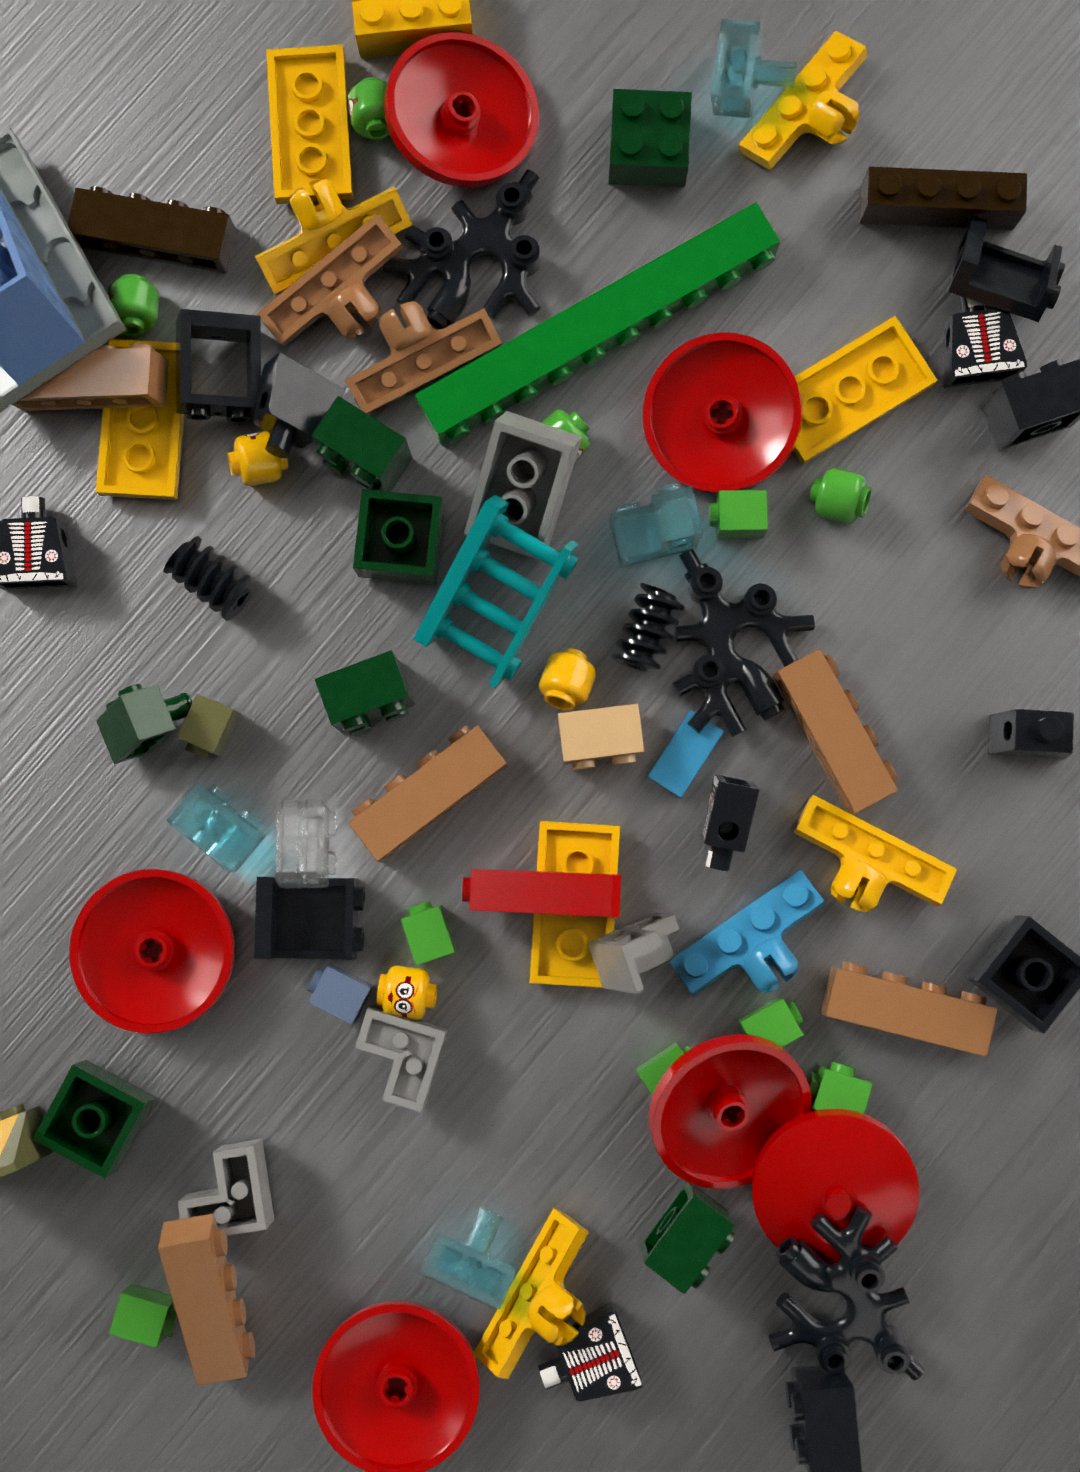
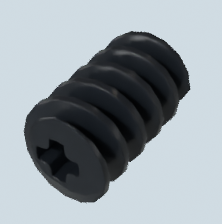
M196 536L191 541L182 544L171 555L165 564L163 572L166 574L172 573V579L177 583H184L187 591L190 593L197 592V598L200 601H209V608L214 612L222 610V618L226 621L231 620L244 608L251 596V591L248 589L251 577L247 574L237 581L235 577L239 567L233 565L224 571L223 567L227 558L222 555L214 561L210 560L214 553V548L210 545L200 552L198 549L202 539Z
M641 583L640 587L647 594H637L634 601L642 609L629 610L628 615L635 623L624 624L622 630L630 638H619L617 640V646L624 653H613L611 658L634 670L647 672L648 669H661V665L653 659L654 654H667V650L659 644V641L673 639V635L664 628L666 625L679 624V621L671 615V611H684L685 606L674 595L665 590Z

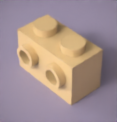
M638 704L558 713L563 765L572 764V770L596 768V761L612 759V765L636 763V756L643 755L644 753Z

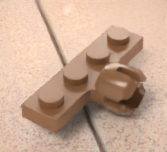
M377 213L260 310L257 315L261 316L262 322L283 347L325 315L333 321L345 337L356 338L366 331L354 317V314L359 312L371 326L381 316L380 306L365 287L367 278L404 247Z
M415 301L400 305V312L408 326L406 328H403L394 309L385 313L380 318L379 328L390 347L391 354L386 359L345 379L359 409L370 414L500 347L502 342L485 308L441 330H435L431 327L421 305Z
M985 474L978 483L964 511L1010 538V546L1001 562L1005 577L1012 581L1019 567L1024 572L1017 586L1037 588L1048 579L1054 565L1062 566L1080 577V528Z

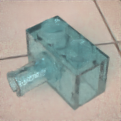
M722 19L710 94L713 115L752 118L755 93L760 85L795 87L794 79H796L797 61L763 60L761 56L763 46L761 21Z
M197 783L166 821L227 872L236 873L266 837L258 829L262 823L244 808L238 813L228 804L231 797L214 783L209 788L206 785Z
M480 1207L466 1242H459L442 1233L435 1236L419 1275L491 1309H500L516 1268L491 1257L492 1254L489 1253V1250L504 1218L496 1213L492 1214L487 1228H485L492 1211Z

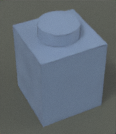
M331 964L326 966L324 971L318 969L315 972L307 991L313 993L308 1003L353 1025L357 1022L374 985Z

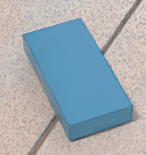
M692 710L689 711L647 776V778L678 798L683 796L724 733L722 729L708 722L698 734L687 725L688 721L695 714Z

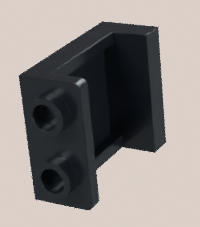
M973 215L958 247L948 292L1039 322L1045 309H1053L1060 295L1061 286L1058 283L1065 268V263L1060 262L1063 247L1055 244L1047 260L1042 261L985 242L983 240L988 220Z
M257 877L254 959H357V951L363 952L364 927H358V911H364L365 887H359V879Z

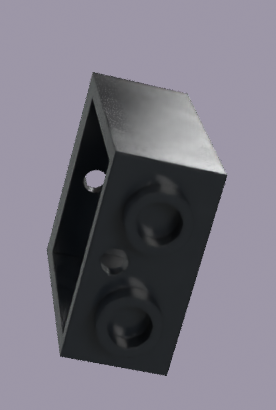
M180 309L176 320V414H187L188 419L198 421L208 420L211 416L226 417V420L232 423L249 422L254 417L261 380V316ZM191 338L247 343V397L191 393Z

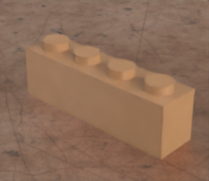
M133 343L130 344V348L121 349L110 345H102L81 360H76L75 364L46 383H41L40 387L12 405L22 411L166 407L169 360L156 352L154 347L149 344Z
M818 649L778 670L773 675V678L846 811L850 814H855L897 792L898 789L895 782L898 781V777L888 760L882 761L875 749L879 744L873 730L867 724L863 726L856 714L859 706L855 697L848 689L843 691L836 677L840 673L835 661L829 654L824 656L821 649Z
M467 725L459 729L448 739L451 743L449 747L441 753H438L435 749L416 763L419 767L416 772L408 778L404 774H400L384 787L388 793L376 802L369 798L352 811L355 817L348 823L377 862L385 860L508 767L505 760L478 725L473 729H470Z
M843 961L842 969L830 967L820 1014L987 1057L998 1008L985 1005L987 997L962 991L961 999L945 995L947 987L925 981L922 982L921 989L907 986V977L883 971L882 978L880 979L866 975L868 967Z
M214 1213L164 1222L158 1251L197 1386L247 1377L249 1359L255 1357V1341L252 1332L246 1333L245 1303L242 1298L237 1299L236 1297L237 1275L234 1265L227 1264L225 1255H227L228 1245L224 1229L218 1230Z

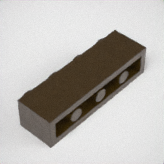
M869 166L861 184L859 223L967 228L974 215L988 220L986 229L1014 230L1027 209V173Z
M92 186L90 190L75 188L68 220V227L81 248L226 274L236 233V228L229 214H226L225 211L219 208L206 206L203 210L195 209L177 200H166L165 203L151 201L148 197L138 193H129L128 196L116 195L110 190L98 186Z

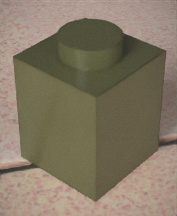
M196 694L177 738L188 742L185 748L186 751L202 758L208 759L210 752L222 756L241 713Z

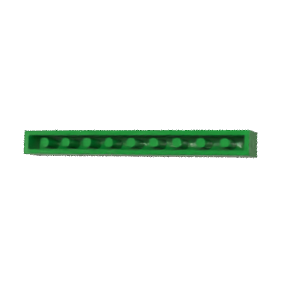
M755 202L416 393L415 397L418 407L441 445L447 441H450L451 444L459 442L470 434V428L481 422H484V424L494 422L505 413L504 409L516 402L519 405L530 402L539 394V389L550 383L553 386H557L565 382L573 375V370L584 364L587 367L597 364L606 357L608 350L617 345L624 348L632 344L640 337V332L653 326L654 329L666 325L674 318V313L684 307H687L688 310L696 308L708 298L707 294L718 288H721L722 291L736 285L742 279L741 275L752 269L755 272L765 269L774 262L781 241L758 203Z

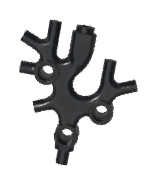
M527 169L518 183L512 182L503 185L496 195V209L484 218L476 217L463 200L456 202L452 206L451 211L462 227V234L457 240L452 241L450 233L440 227H434L423 232L414 225H411L405 234V239L420 248V256L416 259L392 257L383 265V272L404 275L408 278L406 286L396 299L397 302L401 305L406 302L415 301L430 276L440 273L444 276V284L428 306V315L426 317L429 323L439 330L454 324L469 299L471 291V262L478 256L489 255L499 261L502 268V277L483 306L488 316L495 318L508 299H516L529 317L536 314L541 309V306L526 285V277L533 275L540 266L539 244L533 237L528 235H521L513 239L511 232L513 225H518L526 219L528 204L533 198L531 191L538 182L539 176L532 170ZM436 243H442L439 247L432 246ZM520 251L530 252L526 255L519 254Z
M692 548L682 553L679 557L688 571L684 576L689 584V596L694 602L700 604L702 617L697 624L675 626L676 642L698 641L703 643L707 647L708 655L700 657L695 662L691 674L673 682L672 685L678 697L695 689L701 690L705 695L704 702L688 721L687 725L699 734L713 717L720 716L732 737L747 729L727 694V688L730 684L736 683L742 687L756 715L761 714L764 721L785 710L782 704L785 700L768 672L755 662L739 656L735 651L733 643L736 634L746 628H757L764 632L773 645L783 666L786 667L798 660L788 641L789 635L792 632L814 630V616H784L777 612L775 609L777 603L775 591L769 585L762 583L751 586L740 602H729L720 593L723 586L721 574L716 569L709 567L707 563L701 564ZM700 580H709L712 583L713 587H702L700 584ZM762 596L766 600V605L757 604L754 597ZM705 666L712 667L715 671V676H705L702 668Z
M857 1206L848 1226L844 1229L835 1227L822 1213L816 1214L812 1218L810 1226L840 1254L839 1262L836 1264L826 1263L802 1239L796 1240L792 1236L786 1238L779 1245L776 1255L779 1257L780 1265L802 1285L815 1291L833 1292L843 1296L847 1304L846 1311L835 1320H818L811 1316L787 1292L781 1294L776 1301V1305L792 1320V1325L787 1329L768 1335L774 1352L795 1344H810L815 1347L820 1366L827 1372L839 1374L850 1365L852 1358L849 1349L850 1344L854 1341H864L873 1346L878 1365L882 1370L890 1374L905 1372L912 1380H918L924 1373V1367L914 1359V1351L906 1344L902 1331L895 1326L887 1325L885 1320L888 1311L910 1303L904 1287L890 1292H876L885 1281V1272L881 1263L897 1251L898 1246L888 1235L874 1247L861 1245L863 1233L873 1215L862 1206Z

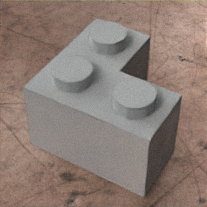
M262 1138L220 1146L212 1152L218 1188L187 1193L178 1201L180 1219L214 1213L218 1230L224 1229L226 1236L266 1230L275 1219Z

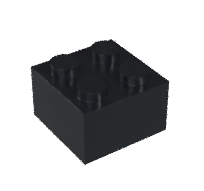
M1058 359L1042 366L1039 373L1027 376L1026 372H1019L1002 380L1003 385L992 392V397L983 406V411L998 451L1072 427L1080 420V359L1066 364L1063 359Z
M1016 915L968 975L967 979L1027 1028L1044 1034L1080 989V956L1030 916Z
M820 1365L791 1367L792 1381L785 1382L788 1408H792L793 1418L796 1421V1424H789V1434L792 1451H796L798 1465H804L807 1472H862L854 1386L845 1371L833 1374L825 1371Z

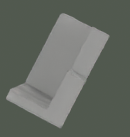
M655 913L587 942L602 987L632 994L644 991L639 974L674 958L667 935L679 930L675 915Z
M374 1005L367 1008L355 1048L394 1060L382 1101L420 1113L423 1111L446 1040L448 1028L423 1020L413 1021L385 1013L383 1008Z

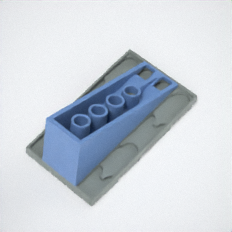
M11 128L0 134V412L8 408L9 404H14L40 387L41 383H46L75 364L76 360H81L107 343L108 339H113L126 330L103 285L98 280L80 245L75 240L50 191L43 183L27 151Z

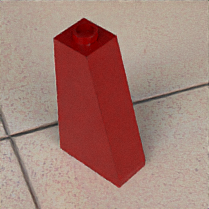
M471 869V877H463L462 902H469V910L620 917L621 875Z

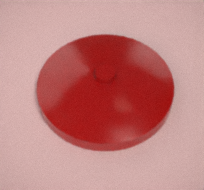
M444 32L430 35L415 42L405 50L395 63L385 89V119L395 145L416 169L426 176L447 185L475 188L501 181L521 165L537 135L539 108L536 93L529 77L521 65L507 51L480 36L462 32Z
M738 333L707 334L679 346L657 368L650 380L644 398L643 428L649 448L658 463L668 474L685 486L712 494H718L719 491L747 490L770 478L789 458L801 430L802 399L797 381L790 367L770 346L753 337Z
M144 869L126 873L114 878L98 889L80 911L70 939L69 959L71 972L82 998L97 1015L110 1024L136 1033L149 1034L171 1031L201 1017L217 1002L224 992L231 977L235 960V938L231 921L217 897L199 881L187 875L161 869Z
M735 1034L717 1037L685 1052L661 1077L654 1090L649 1107L648 1122L651 1139L664 1164L684 1181L711 1189H728L744 1186L752 1182L755 1162L768 1139L787 1122L811 1112L812 1097L810 1086L794 1058L778 1044L753 1035Z
M816 1110L787 1122L764 1144L757 1157L752 1174L751 1187L754 1210L763 1232L772 1244L778 1248L788 1237L792 1236L796 1240L802 1239L828 1264H836L841 1256L810 1226V1222L816 1214L822 1213L835 1227L844 1229L848 1226L857 1206H862L873 1215L863 1233L861 1245L874 1247L887 1235L898 1245L911 1228L919 1204L918 1175L904 1143L889 1127L879 1120L852 1110Z
M403 1300L372 1304L358 1310L345 1319L334 1330L322 1349L316 1363L312 1384L314 1411L325 1438L341 1457L367 1472H424L446 1460L461 1445L471 1429L476 1416L480 1394L478 1364L471 1345L461 1330L449 1318L437 1310L420 1303Z

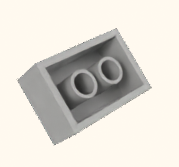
M506 411L496 419L464 534L468 535L484 502L497 495L509 502L504 515L509 517V523L550 546L582 437ZM492 536L489 541L491 544L539 560L501 536H498V538Z

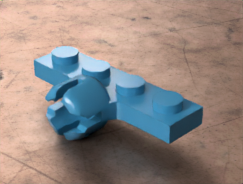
M800 869L669 960V963L693 997L736 968L745 970L759 991L764 993L774 991L780 988L777 983V977L770 969L771 966L776 968L785 982L792 979L798 971V961L783 942L782 937L787 931L825 906V901Z

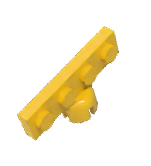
M835 31L738 144L740 153L766 169L771 170L804 133H812L832 145L844 143L848 137L839 133V131L842 130L847 134L853 133L860 117L859 105L857 101L838 91L867 58L866 46Z
M325 178L309 182L318 201L316 205L313 204L306 189H303L302 186L297 188L290 195L289 202L300 223L301 231L296 236L255 256L272 292L276 294L292 285L377 213L393 234L411 226L412 222L396 188L391 187L351 208H345L342 205L332 182Z
M815 795L808 799L793 831L798 836L835 854L840 859L841 866L831 885V894L842 904L845 898L851 899L854 895L850 908L862 912H868L877 906L887 884L895 885L938 907L942 905L957 871L951 865Z
M553 1208L474 1351L475 1357L499 1378L508 1380L535 1332L541 1335L547 1342L560 1346L571 1342L579 1334L578 1330L567 1322L569 1316L580 1325H584L585 1310L583 1303L565 1289L563 1281L589 1231L561 1210Z

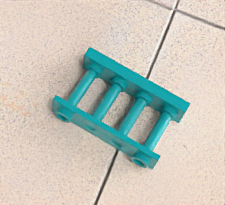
M497 495L484 502L413 640L425 647L429 646L436 639L443 640L446 638L495 667L496 671L489 682V685L494 688L504 679L511 681L522 663V660L517 658L521 648L560 578L562 577L567 580L579 560L573 556L579 546L575 541H570L563 547L560 553L509 523V517L504 515L509 502ZM498 536H501L552 566L542 587L489 556L490 552L485 549L491 537L498 538ZM481 570L534 601L524 620L521 621L471 591L472 586L467 584L473 571L479 573ZM463 604L515 635L506 653L502 654L453 624L454 620L449 617L455 605L461 607Z

